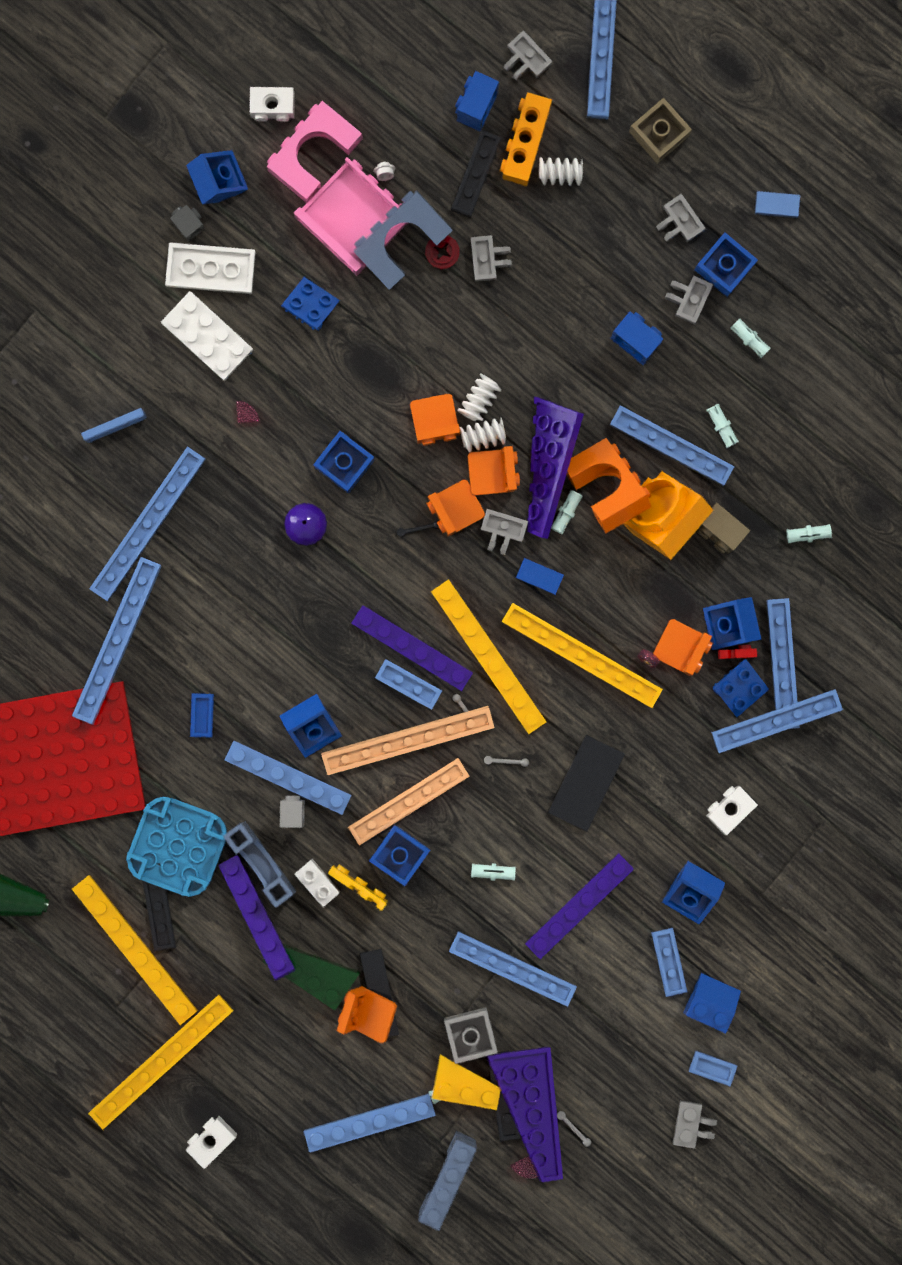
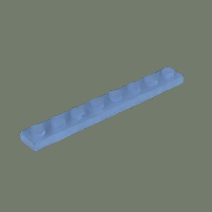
M187 446L89 588L91 591L106 601L110 600L206 459Z
M140 557L72 717L94 725L162 567L160 564Z

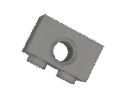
M285 796V800L280 801V827H304L305 800H300V796Z

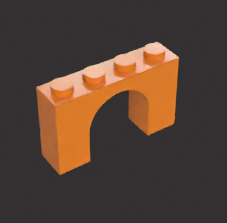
M607 438L572 457L566 474L576 490L602 476H614L621 480L619 488L612 495L591 506L596 520L605 533L651 508L649 502L651 495L645 486H640L641 481L636 472H630L629 469L631 467L626 458H620L619 455L621 453L615 443L611 445Z

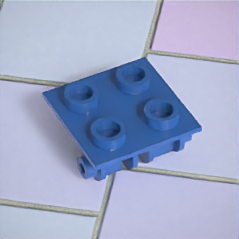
M304 277L281 306L286 309L285 312H290L296 316L297 320L300 318L302 323L306 322V324L312 327V330L316 329L319 331L323 326L324 320L340 300Z
M746 659L739 662V665L732 671L730 670L727 675L725 674L724 678L715 683L712 688L736 717L769 690Z

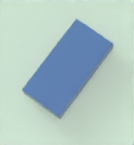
M757 191L755 214L798 218L800 195Z
M695 1051L689 1072L731 1086L737 1065Z

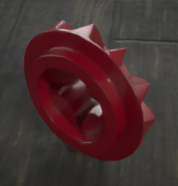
M447 235L438 245L430 239L426 245L425 254L427 261L433 267L445 269L451 268L457 262L460 250L458 243ZM447 245L446 253L448 256L443 255L438 260L439 252L437 249H443Z

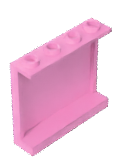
M347 157L345 164L303 208L299 207L294 212V216L357 276L366 265L354 253L356 248L354 243L362 236L366 238L371 233L370 228L378 221L382 223L387 218L385 214L393 206L398 208L401 203L397 205L393 201L394 196L387 189L382 190L377 186L378 181L371 174L367 176L361 171L363 167L356 160L351 161ZM407 222L397 224L389 230L385 237V246L404 228Z

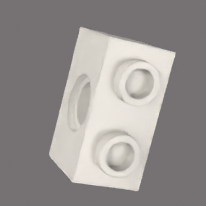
M250 87L251 118H255L256 121H267L268 118H275L280 122L294 119L295 93L293 87ZM270 101L278 103L274 109H269L266 106Z
M731 786L723 794L725 798L720 803L716 801L707 809L709 813L706 816L724 835H728L758 806L740 786L735 788ZM728 803H733L736 807L732 815H728L725 812V806Z
M313 859L295 873V876L322 907L341 892Z
M220 1116L215 1120L210 1118L203 1126L205 1130L200 1135L195 1133L187 1142L189 1146L186 1151L204 1169L237 1136V1133ZM213 1136L216 1144L213 1146L207 1145L205 1137Z

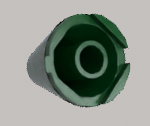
M0 874V917L41 916L42 912L47 911L49 900L45 899L46 894Z

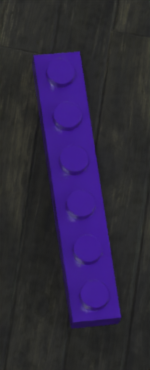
M363 605L351 623L460 691L463 690L473 672Z
M618 853L525 942L527 947L541 959L628 876L634 868Z
M236 855L219 864L218 866L274 979L277 981L295 971L240 857Z

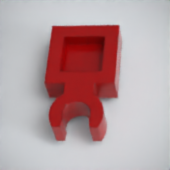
M738 645V649L718 651V659L757 657V648L751 649V645Z

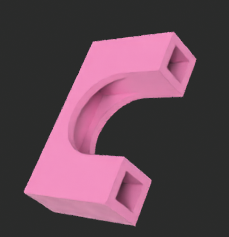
M323 101L319 105L315 104L308 113L310 116L305 122L302 120L298 123L294 135L291 138L288 136L281 144L282 149L277 154H272L267 161L268 171L306 203L321 189V183L303 169L298 162V151L302 144L313 137H325L349 155L362 140V133Z

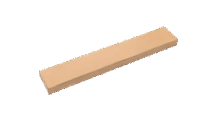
M457 758L348 828L357 843L361 845L470 776L459 758Z

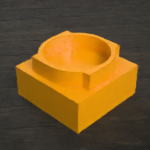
M662 471L654 479L648 477L641 485V487L645 486L651 495V498H649L651 508L623 524L633 535L671 560L714 510L701 495Z

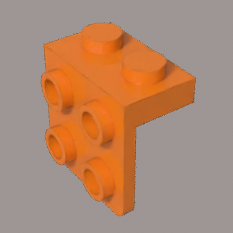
M451 394L414 400L410 403L418 444L422 443L423 446L435 444V440L444 439V441H452L457 439L456 436H460L459 424Z
M513 446L503 447L502 450L470 452L468 454L470 487L473 495L509 493L516 491L517 486H520L519 473H515V464H518L517 452H513Z
M462 480L437 494L435 492L428 496L429 502L426 504L432 515L434 513L437 514L440 520L437 522V525L442 534L446 532L448 537L485 517V512L477 497L471 493V487L467 480Z
M672 619L668 622L653 652V657L689 676H692L694 672L698 674L703 664L700 661L703 654H708L713 642L710 641L712 636L705 632L700 633Z
M363 986L348 991L344 997L343 1011L338 1018L337 1031L346 1034L356 1030L380 1043L386 1042L397 1009L396 1003Z

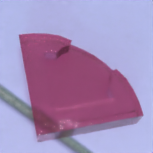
M236 401L238 423L260 422L256 410L251 405L243 401Z
M529 1156L511 1164L515 1173L521 1177L529 1179L538 1177Z

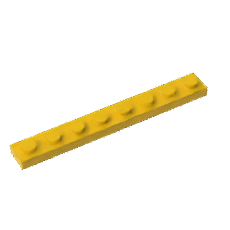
M450 580L432 590L431 593L527 733L530 734L545 724L546 720Z
M512 603L502 620V623L650 708H653L663 690Z
M88 875L72 888L77 897L179 1025L198 1011L94 879Z
M219 994L88 1114L104 1129L234 1010Z

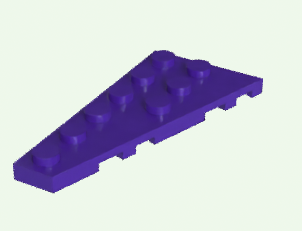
M534 396V404H537V412L533 416L536 432L532 438L531 472H533V483H530L532 503L529 505L527 532L548 539L584 414Z
M541 1047L486 1056L539 1180L547 1182L563 1179L551 1048Z

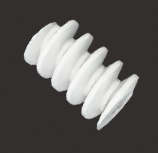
M542 157L539 158V179L542 180L543 185H546L548 179H550L552 185L555 184L556 179L559 180L560 185H563L565 179H567L569 186H571L575 179L577 185L580 186L583 175V158L580 164L577 158H574L571 164L568 158L564 159L563 164H561L560 158H556L554 164L550 157H548L546 164H544Z
M481 373L480 376L483 380L476 379L475 383L478 387H471L474 395H466L470 402L463 401L461 404L465 409L459 408L457 410L474 422L476 420H484L480 413H488L484 406L493 405L489 398H497L493 393L494 391L501 392V388L496 382Z
M502 417L500 418V424H498L496 419H492L491 426L487 421H484L483 428H481L479 423H475V430L470 425H467L466 432L462 427H459L463 445L469 453L472 452L473 445L477 450H480L481 443L487 449L489 441L492 442L494 447L497 446L498 439L502 444H505L506 434Z

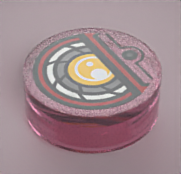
M642 649L637 655L642 662L652 668H656L659 663V659L645 649Z

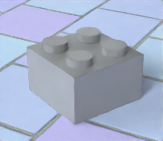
M487 1007L444 1018L455 1064L498 1053Z

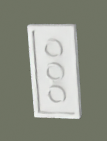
M169 243L165 285L166 287L252 294L256 251L252 249Z
M191 291L161 321L162 325L224 381L253 351L250 345Z

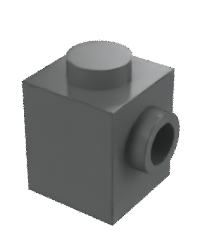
M187 205L184 207L180 206L172 212V217L170 218L172 223L188 242L205 229L200 221L202 217L194 207L190 209Z

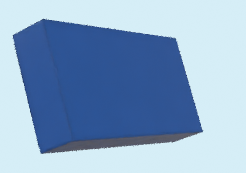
M524 558L516 579L556 595L564 575Z
M192 693L190 737H213L214 694Z

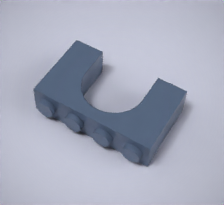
M417 190L414 193L409 191L401 199L403 203L398 208L393 206L385 214L387 218L382 223L380 221L376 222L370 228L371 233L366 238L362 236L354 243L356 246L354 253L389 290L405 276V272L388 255L384 245L385 237L393 226L406 222L413 223L420 227L436 245L453 231L449 224Z
M246 821L240 823L223 836L236 854L239 853L254 870L264 886V893L275 908L296 892V889Z
M458 1131L455 1132L447 1149V1157L432 1191L428 1190L419 1210L420 1222L437 1230L440 1229L477 1149L475 1139Z

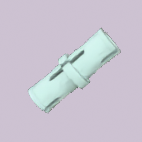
M741 319L730 328L744 341L743 344L752 348L760 358L771 349L757 336L758 333L756 331L753 332Z
M716 404L714 407L712 406L707 409L716 426L714 429L716 432H719L726 448L738 443L739 441L730 427L731 422L725 418L720 405Z
M570 490L566 501L558 510L557 518L551 526L552 530L563 535L568 522L574 517L576 507L583 496Z
M830 524L815 527L806 525V528L786 530L788 543L807 541L809 543L816 539L832 538Z
M494 863L492 865L472 864L471 877L491 878V881H495V879L515 881L516 867L496 866Z

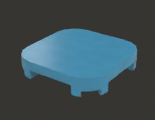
M160 797L154 799L143 810L144 813L129 852H127L128 868L133 876L139 880L182 896L199 895L209 886L226 843L223 837L227 834L226 824L216 814L174 798Z

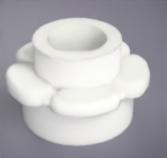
M381 162L374 169V173H376L378 180L387 181L394 177L393 170H395V167L388 162Z

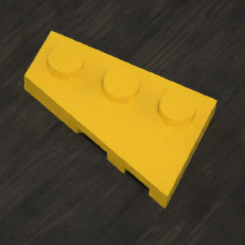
M340 864L337 867L334 865L328 872L329 875L348 888L358 891L357 893L365 900L375 902L377 904L376 907L381 911L384 909L388 902L385 899L386 894L377 888L373 891L366 887L368 883L358 876L354 879L348 875L350 871Z
M440 1054L432 1093L433 1099L497 1110L501 1091L499 1086L463 1066L455 1064V1062Z

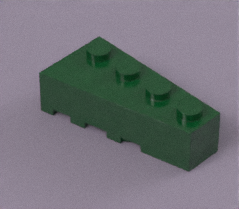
M283 944L295 968V971L284 977L333 1010H336L360 974V971Z

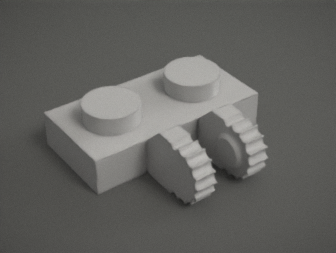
M522 31L508 44V48L514 56L504 65V68L509 70L520 60L524 65L514 73L513 78L518 80L527 70L537 78L553 61Z
M682 194L663 206L669 217L656 226L658 230H663L673 222L677 227L666 234L664 237L666 242L679 233L689 242L706 229Z
M492 235L471 237L475 282L496 280L495 267L512 266V260L495 261L494 254L510 253L511 249L509 246L493 248Z
M693 276L689 286L672 281L671 286L676 290L685 292V295L682 299L672 293H666L665 298L680 305L675 315L676 317L695 325L713 284L696 276Z
M487 509L481 530L492 533L488 550L492 551L494 549L496 537L499 535L505 537L500 549V554L505 555L510 539L522 542L528 521Z
M680 1100L673 1145L695 1149L697 1136L714 1139V1133L701 1131L698 1128L699 1123L715 1126L717 1120L700 1117L702 1104Z

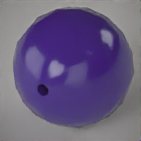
M302 503L289 510L285 517L284 527L290 540L298 545L308 546L322 539L326 532L327 520L319 507L310 503Z

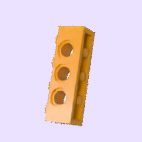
M528 92L525 99L521 98L518 111L522 112L519 119L515 118L512 131H515L513 139L509 138L506 151L509 152L508 159H503L500 172H503L502 179L524 186L528 185L552 99ZM532 114L536 116L537 120L531 123L525 117ZM528 135L531 140L528 143H523L519 137ZM516 155H521L525 158V161L523 163H516L513 158Z

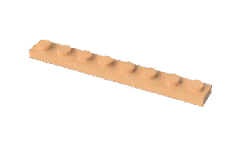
M485 706L323 752L321 755L327 775H331L493 729L494 724L489 706Z

